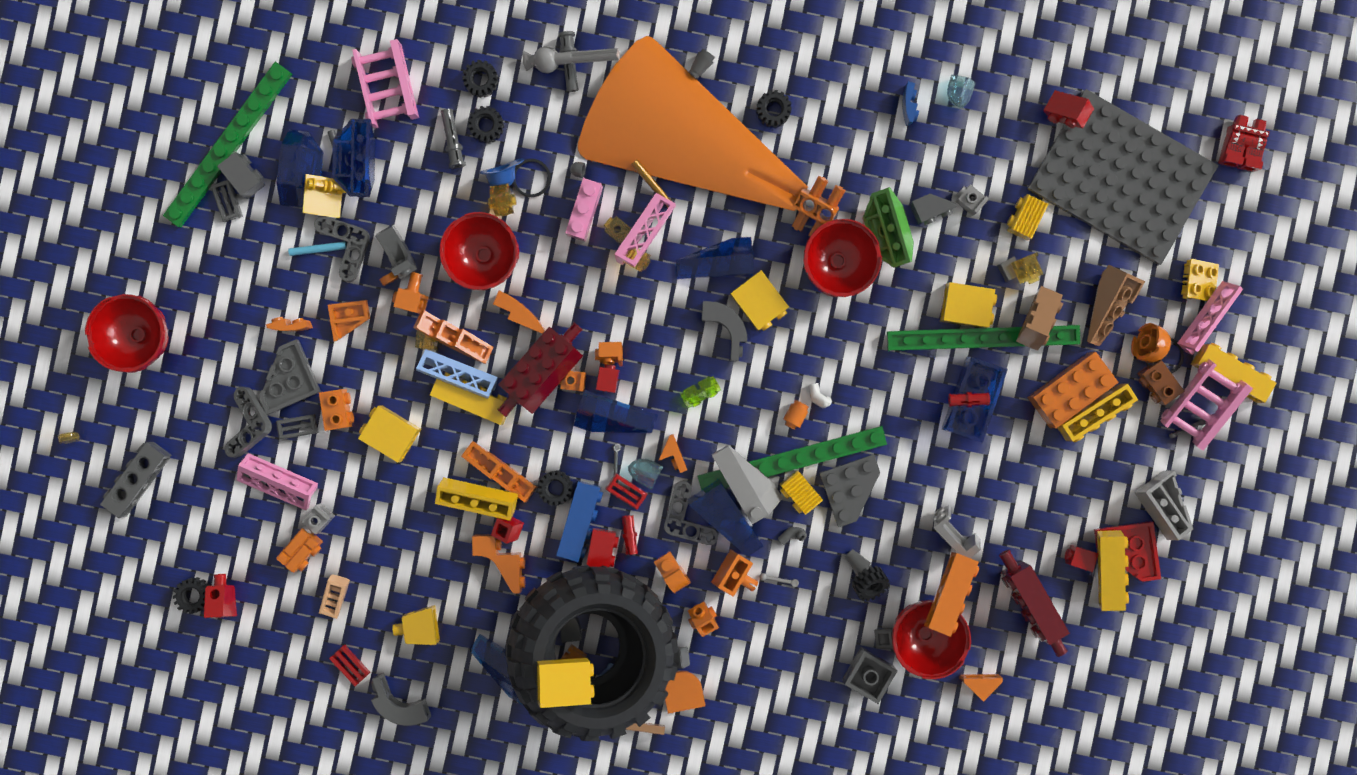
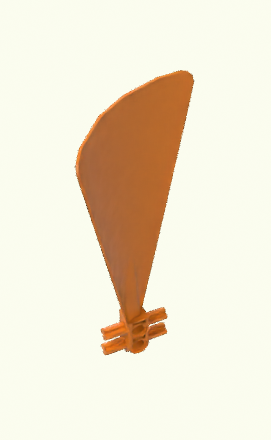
M649 36L637 40L614 65L595 97L584 121L578 141V151L586 160L633 172L637 171L631 164L638 160L653 177L792 211L798 210L799 213L792 224L795 230L802 231L809 217L816 220L808 236H811L819 226L835 218L839 210L838 204L846 191L843 187L835 185L828 200L821 197L829 182L825 177L821 176L817 177L812 189L809 190L808 186L670 53ZM806 200L813 201L814 207H808ZM822 210H829L831 212V216L826 217L825 215H823Z

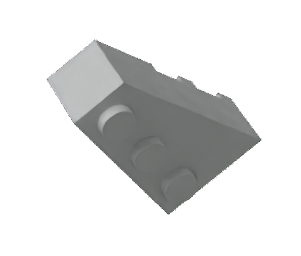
M1175 470L1162 471L1134 492L1166 540H1180L1193 530L1187 507L1184 506L1180 495L1182 494L1181 488H1178L1175 476H1177Z

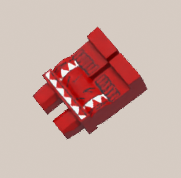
M1236 116L1233 125L1227 128L1218 164L1237 167L1238 169L1251 172L1261 170L1263 167L1262 156L1270 132L1266 131L1267 121L1255 119L1253 120L1252 127L1247 126L1248 116Z

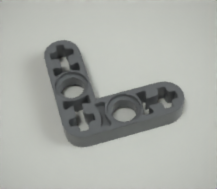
M326 216L318 217L314 222V227L318 232L348 242L339 269V276L347 282L356 280L370 240L368 231ZM326 220V223L333 226V229L324 227L322 230L320 223H324ZM340 226L347 228V233L344 236H339L337 233V229ZM352 232L356 234H361L362 232V235L365 236L364 240L360 239L358 242V238L351 236ZM352 250H358V259L351 260L349 255ZM347 261L356 264V267L351 266L350 271L353 272V275L348 276V278L347 275L344 274L345 270H349L350 265L347 264Z
M238 387L234 392V399L248 425L226 443L225 453L229 457H241L268 435L272 428V424L253 390L249 387ZM252 406L255 407V414L253 416L250 414ZM247 433H250L251 440L249 443H247L245 439Z
M681 480L677 482L664 524L665 531L670 535L705 545L715 544L718 540V533L714 528L684 520L692 488L687 481ZM682 484H686V488L689 489L688 492L683 494V498H687L686 502L681 499H674L675 495L679 497L680 490L677 488L678 486L681 487ZM676 502L682 503L684 507L680 513H676L672 509L673 504ZM675 521L676 525L681 527V523H685L683 534H679L680 529L676 528L670 531V527L667 524ZM694 526L697 529L696 535L688 536L686 528ZM700 528L704 529L702 533L708 534L709 531H712L713 536H715L710 541H707V537L702 535L701 539H697L700 534Z

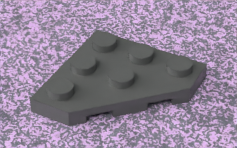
M298 339L280 346L277 350V356L273 365H271L266 378L267 381L259 395L266 415L321 392Z
M874 454L819 472L838 527L856 522L880 475Z

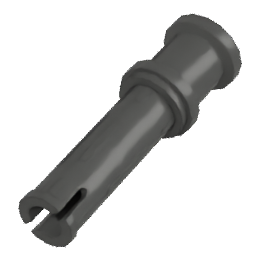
M563 31L558 33L561 43L560 53L577 51L574 48L573 39L575 32ZM575 63L564 64L566 91L576 92L579 90Z
M453 109L441 110L448 145L445 150L449 155V168H462L466 166V162L463 161L461 151L463 147L458 142Z

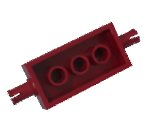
M573 322L563 335H559L551 327H548L498 384L508 393L509 397L497 410L507 417L518 404L533 414L583 357L571 343L583 329Z
M1009 549L999 554V557L1002 559L1006 569L1001 571L1003 575L1001 579L1004 585L1013 592L1011 597L1017 605L1021 606L1022 611L1020 612L1025 621H1029L1032 625L1030 628L1035 638H1039L1041 642L1044 641L1051 645L1057 657L1066 654L1068 650L1062 643L1061 638L1070 633L1032 566L1021 560L1016 562Z

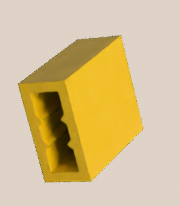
M762 270L730 294L757 331L760 329L765 331L772 325L770 321L776 317L778 320L787 314L786 309L789 308Z
M952 282L946 283L940 322L989 328L994 321L992 308L997 301L995 289Z
M384 406L374 407L369 414L370 420L361 427L359 431L361 435L358 439L397 463L402 462L420 433L421 428Z
M587 658L537 661L539 707L591 704V698H594V685H591L590 677L594 676L593 664H590Z

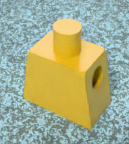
M435 605L402 616V623L393 624V635H404L406 644L436 645L440 641Z

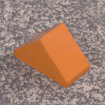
M999 674L960 675V679L983 702L1003 682V678Z

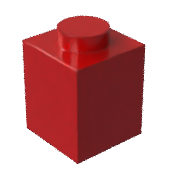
M605 364L604 368L599 367L596 390L616 393L620 370H616L615 365Z
M514 517L510 521L497 518L491 536L506 544L519 539L524 522Z
M1070 545V548L1065 552V563L1093 572L1098 553Z

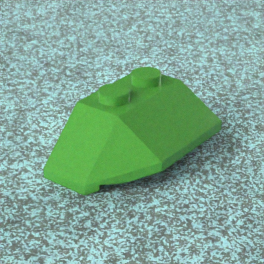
M890 187L872 193L863 220L865 226L873 232L879 242L882 260L893 268L912 262L914 241L902 203Z

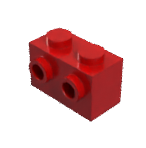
M1056 90L1044 108L1049 121L1056 124L1058 122L1064 123L1070 128L1078 127L1082 129L1094 110L1089 99Z
M593 528L587 565L590 567H614L615 556L612 555L613 548H617L619 537H616L615 531Z

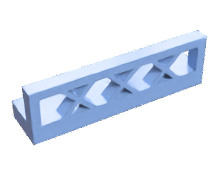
M425 349L416 367L418 372L487 399L492 390L494 391L497 386L496 376ZM425 363L435 368L426 369L423 365ZM441 370L453 375L444 376L442 375ZM459 377L470 382L464 384L460 382ZM477 384L488 388L487 391L478 389Z

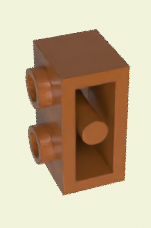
M1162 360L1152 362L1137 373L1140 377L1138 379L1140 384L1144 388L1149 389L1151 392L1150 397L1156 404L1166 405L1185 392Z

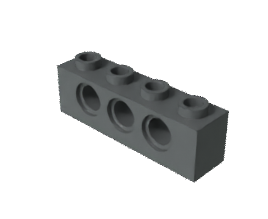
M155 442L143 443L138 448L136 457L126 464L127 469L115 479L113 488L104 494V500L100 505L117 518L128 516L172 455ZM145 459H147L149 462L147 468L144 466ZM134 474L137 476L136 483L132 479ZM122 490H124L126 493L125 498L121 496Z

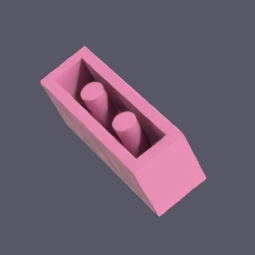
M583 178L565 232L567 236L586 242L603 189L601 183Z

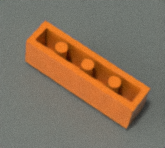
M955 552L951 553L924 626L950 637L952 633L956 632L958 616L965 609L964 600L972 590V585L970 584L973 577L975 578L979 571L978 561Z

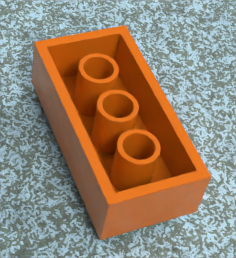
M1096 351L1088 352L1027 398L1049 428L1057 429L1119 382Z

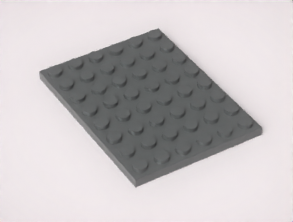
M1085 89L1080 97L1089 99L1094 107L1091 116L1083 129L1078 127L1070 128L1065 124L1063 125L1027 190L1153 263L1161 265L1219 165Z

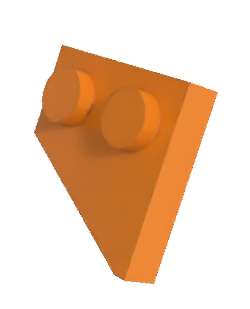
M368 300L328 305L333 341H338L370 319Z

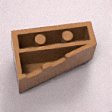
M1043 286L1039 288L1016 342L1037 351L1042 345L1045 346L1047 344L1050 330L1053 329L1057 320L1055 319L1056 313H1059L1063 306L1061 302L1062 294Z

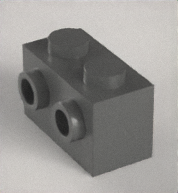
M234 152L220 163L218 168L242 197L249 199L265 186V183L262 181L263 176L257 169L253 170L250 166L252 162L245 154L241 155Z

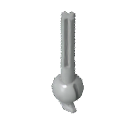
M543 46L534 55L524 51L523 65L526 71L536 66L538 71L550 73L561 64L619 60L620 51H618V48L557 53L554 48Z

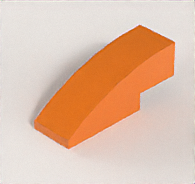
M500 290L498 291L493 305L509 311V320L542 334L546 331L541 322L527 307L510 295Z

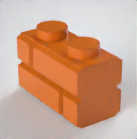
M302 528L276 558L293 573L299 570L303 571L309 564L307 560L311 555L315 557L322 549L320 545L323 541L314 533L309 534Z

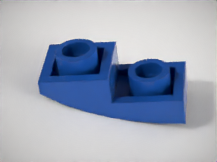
M908 81L904 87L902 109L905 124L910 127L913 121H917L919 110H916L918 104L911 102L914 101L917 90L914 89L915 83Z

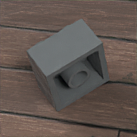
M860 647L842 681L844 685L879 704L898 670L892 664Z

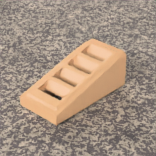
M334 574L329 577L319 610L320 614L338 618L350 582L349 579ZM331 590H332V591H336V592H339V593H340V595H339V594H336V593H333V592H331ZM328 598H331V599H334V600H338V602L329 600ZM326 605L336 607V609L328 608Z

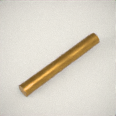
M638 160L631 164L655 193L672 201Z

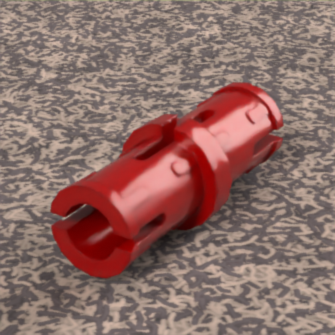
M966 392V394H949V407L990 405V394H972L971 392Z
M634 515L622 516V538L625 541L626 555L638 554Z

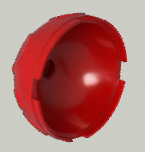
M473 212L465 214L447 227L440 243V259L448 276L455 283L472 290H487L500 285L510 277L519 259V245L511 228L502 219L489 213Z
M835 219L819 226L811 234L804 249L803 262L809 280L822 293L831 297H848L863 292L874 282L881 268L882 256L879 242L869 228L854 220Z
M122 294L104 299L91 311L85 326V335H87L88 349L91 355L102 366L118 372L133 373L146 369L164 353L168 343V330L163 313L152 302L141 296Z
M924 600L909 604L896 617L892 630V646L896 658L907 671L924 679H940L956 672L964 664L966 655L971 647L969 626L960 614L957 619V630L955 633H952L951 637L924 626L934 600Z

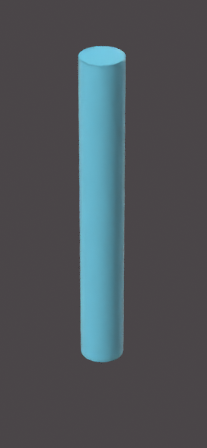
M347 242L289 248L288 252L290 256L343 250L346 249Z

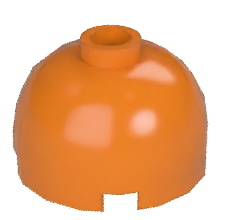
M1153 323L1145 324L1138 329L1140 333L1137 338L1133 337L1131 344L1133 356L1148 363L1162 360L1168 354L1171 347V337L1167 331Z

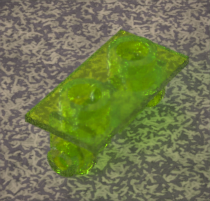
M708 376L698 382L701 388L697 390L695 385L683 390V393L680 395L687 408L696 407L704 399L712 398L721 391L714 376Z

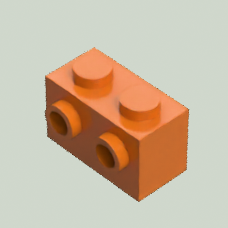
M347 389L320 392L319 398L324 430L329 431L353 427L354 415L350 411L351 396L349 392L347 393Z

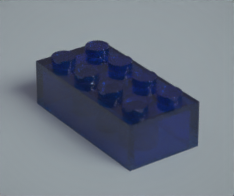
M966 357L954 394H966V392H971L972 394L989 393L990 405L949 407L941 430L983 443L1008 369L974 357Z

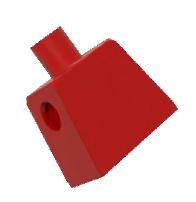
M214 574V586H206L204 618L237 616L234 585H226V574Z

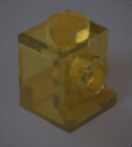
M617 216L614 219L610 217L604 224L606 227L604 232L619 245L622 244L632 229ZM616 226L621 227V231L618 233L614 231Z
M629 250L626 257L633 260L637 255V250ZM645 252L635 266V269L641 272L643 269H646L650 263L649 258L651 255Z
M1038 252L1011 263L1020 284L1026 281L1032 284L1039 281V276L1043 275L1036 257L1039 256Z
M417 330L415 348L438 351V347L434 346L435 342L437 343L438 341Z

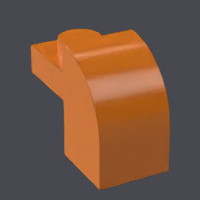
M670 551L654 561L664 581L673 593L691 583L681 565L679 566Z

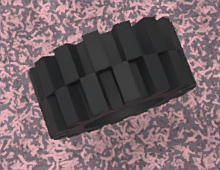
M477 60V62L472 61L470 66L467 64V69L463 70L464 76H462L467 90L472 95L480 98L481 96L487 97V94L492 95V91H496V85L499 84V77L495 68L485 60L484 62L481 60ZM478 72H484L488 76L486 84L482 86L476 85L473 80Z
M770 90L768 93H764L758 100L756 114H758V119L761 120V123L763 125L764 123L767 124V127L773 126V128H776L778 125L782 126L790 116L792 109L791 101L788 100L789 97L787 95L784 96L782 91L779 93L778 90H774V92ZM771 102L778 103L781 106L780 114L777 116L768 114L767 105Z
M480 106V109H474L475 112H471L470 119L468 118V128L471 134L482 143L483 141L485 143H489V141L495 142V139H499L500 134H503L504 123L501 115L496 109L490 108V106H486V108ZM481 119H492L493 127L490 131L484 132L480 130L479 122Z
M558 470L550 471L542 476L538 483L539 496L543 499V502L551 506L564 504L572 495L573 482L565 472ZM559 481L562 484L563 491L560 495H552L549 492L548 486L550 482Z
M871 566L868 570L866 568L863 569L864 572H859V576H855L852 581V588L862 601H869L870 598L874 600L876 596L880 597V594H884L886 592L885 589H888V585H890L889 579L883 570L877 566H874V568Z
M199 577L182 581V583L177 585L178 588L173 591L176 593L173 595V599H176L174 605L178 604L179 607L177 609H183V613L189 612V614L204 610L205 588L210 586V584H205L206 580H200ZM190 588H194L199 592V600L196 603H192L187 599L186 593Z

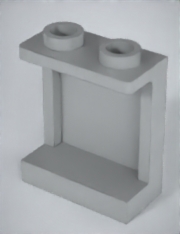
M949 505L945 508L941 507L935 512L934 529L958 554L972 558L981 550L980 538L976 533L965 539L949 522L951 519V507Z

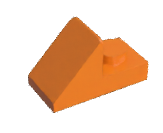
M671 434L659 460L673 455L674 459H671L674 469H679L680 473L687 471V467L674 434Z

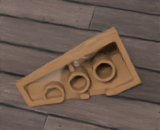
M1111 265L1107 266L1099 281L1087 342L1097 346L1102 344L1114 327L1113 322L1118 317L1122 318L1125 314L1123 309L1128 303L1132 304L1137 298L1145 283L1144 280Z

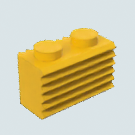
M1029 194L1023 198L1020 197L1015 205V208H1017L1015 215H1011L1007 222L1009 226L1007 231L1027 241L1032 239L1048 203Z
M798 470L780 483L782 487L781 493L786 499L790 497L795 502L792 506L799 514L803 512L806 515L823 501Z

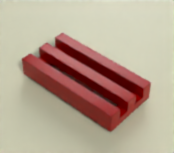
M617 473L614 474L613 479L610 480L609 485L605 488L636 510H638L648 495L645 491ZM617 479L626 484L627 486H629L630 488L634 489L638 493H640L642 496L638 497L622 485L618 484L616 482ZM613 485L622 490L623 492H625L626 494H628L629 496H631L632 498H634L635 500H637L638 502L635 504L628 498L624 497L623 495L612 489Z
M343 645L329 658L354 686H357L371 673L346 645ZM342 652H344L354 662V664L364 673L363 675H361L356 670V668L344 657ZM340 660L350 669V671L340 662Z

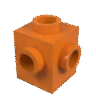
M702 602L688 610L691 617L688 621L691 627L697 629L702 637L719 628L714 619L717 615L712 606L708 608L706 603Z

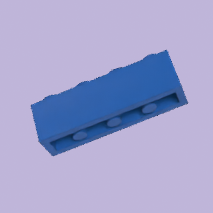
M578 481L556 556L579 562L580 558L585 557L587 547H584L586 539L590 540L593 530L589 527L591 521L595 522L598 510H595L597 503L601 502L603 496L600 486Z

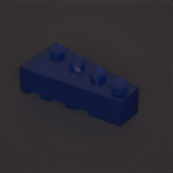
M720 478L687 499L688 505L747 557L764 547L761 539Z

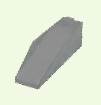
M729 445L712 454L751 524L768 516L783 499L774 482L764 476Z

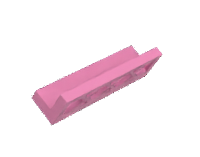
M656 193L614 254L616 262L624 265L626 262L635 268L676 207V203ZM664 204L669 206L665 212L659 213ZM657 218L658 224L656 227L649 228L653 220ZM647 233L648 239L646 242L638 244L642 236ZM636 249L637 255L633 260H631L628 257L630 256L632 251Z
M1224 281L1220 283L1178 342L1186 353L1193 355L1200 350L1243 290L1241 286Z
M249 453L238 465L237 481L306 511L309 508L311 496L316 491L318 483ZM243 474L249 475L250 478L243 476ZM296 496L305 499L304 502L299 500Z

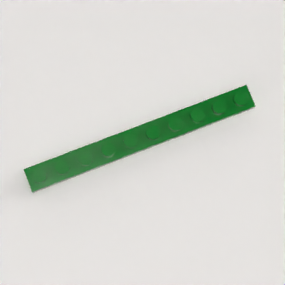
M276 61L273 63L163 214L165 218L180 228L183 226L211 185L221 174L218 165L234 152H237L293 75Z
M1080 325L1054 326L1050 330V337L1045 346L1079 345ZM1022 327L887 331V351L1019 347L1025 345L1016 342Z
M879 426L752 460L749 463L756 467L764 476L769 477L887 445L883 427ZM720 469L697 475L702 494L730 487Z

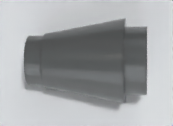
M702 49L700 52L698 51L689 73L699 78L714 63L715 57L705 49Z
M854 549L845 556L856 575L859 572H864L863 569L866 568L868 570L871 567V562Z

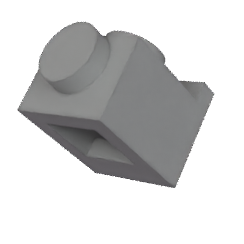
M970 184L967 188L963 186L956 194L959 197L955 202L973 216L979 212L989 198ZM969 195H972L975 200L971 201Z
M322 503L317 504L302 520V523L305 524L303 528L309 534H319L335 515ZM313 518L318 520L317 524L312 521Z

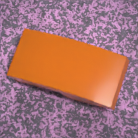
M277 317L271 320L272 323L266 324L269 329L285 332L303 331L313 328L311 321L304 320L303 318L295 319L291 324L289 319Z

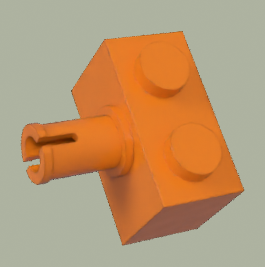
M412 272L407 288H398V291H395L392 299L393 307L418 314L426 310L429 297L418 292L423 277L422 274Z
M731 549L711 581L716 587L733 597L740 585L750 591L756 589L750 583L755 586L758 585L757 580L747 575L753 563Z

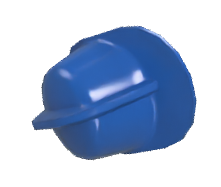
M517 159L499 167L480 171V174H485L491 189L506 188L515 179V166L523 162L524 159Z

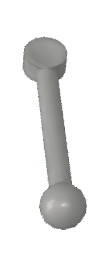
M765 573L759 576L762 581L772 580L791 584L793 587L799 585L797 579L776 578L767 576Z

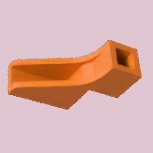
M475 534L472 536L473 556H483L492 560L510 590L515 594L521 593L522 588H525V576L522 577V569L525 568V558L521 557V552L499 553L498 550H501L502 543L497 538L491 536V534Z

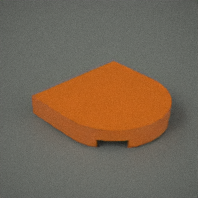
M677 671L674 681H668L665 688L668 692V696L665 699L668 714L705 707L700 680L688 671Z

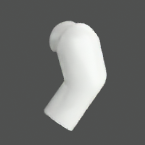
M818 383L809 385L813 403L821 408L831 405V398L820 393Z

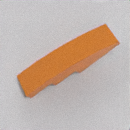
M425 310L421 311L413 327L447 347L483 364L487 363L494 348L468 331L459 329L445 320H440Z
M474 441L470 443L461 456L507 491L517 493L518 498L523 502L527 503L537 489L536 485Z

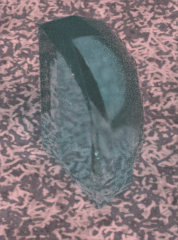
M951 74L947 88L949 101L954 106L965 107L970 101L976 83L969 77Z
M638 459L628 466L630 475L637 482L651 490L663 469L662 465L649 459Z

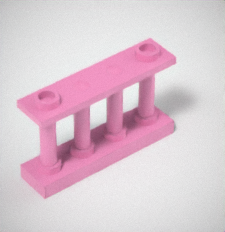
M398 39L390 41L391 47L388 48L389 50L361 56L357 49L352 50L354 55L351 57L354 68H357L367 109L365 118L367 123L375 129L379 128L378 119L403 113L405 115L408 114L412 120L419 118L402 45ZM387 58L394 59L396 66H393V69L366 75L363 64ZM394 76L396 78L399 77L400 84L398 87L370 94L369 82ZM396 95L403 96L405 103H402V106L378 112L374 111L372 101Z
M1210 359L1199 366L1198 373L1185 388V392L1178 397L1170 409H1166L1163 412L1162 419L1160 420L1167 428L1173 423L1194 436L1192 442L1203 451L1253 389L1242 380L1235 384L1213 370L1217 365ZM1208 376L1230 389L1231 393L1226 399L1220 398L1202 386V383ZM1195 392H1198L1218 405V409L1214 414L1210 415L1189 400ZM1184 407L1206 421V425L1202 430H1197L1177 417Z

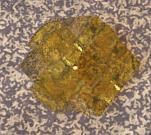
M509 184L490 187L488 205L490 210L493 209L495 216H507L514 213V205H517L515 194H511Z

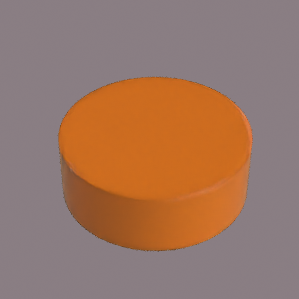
M391 272L379 280L382 285L386 286L399 277L398 275L394 276Z

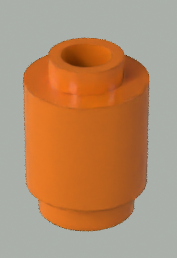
M795 400L793 404L791 403L783 418L786 421L785 425L794 430L796 427L800 428L808 414L807 410L809 407Z

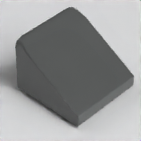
M1015 256L997 265L1005 282L1023 274Z
M893 627L874 630L876 649H893Z
M678 647V653H674V662L677 663V669H683L690 665L688 647Z

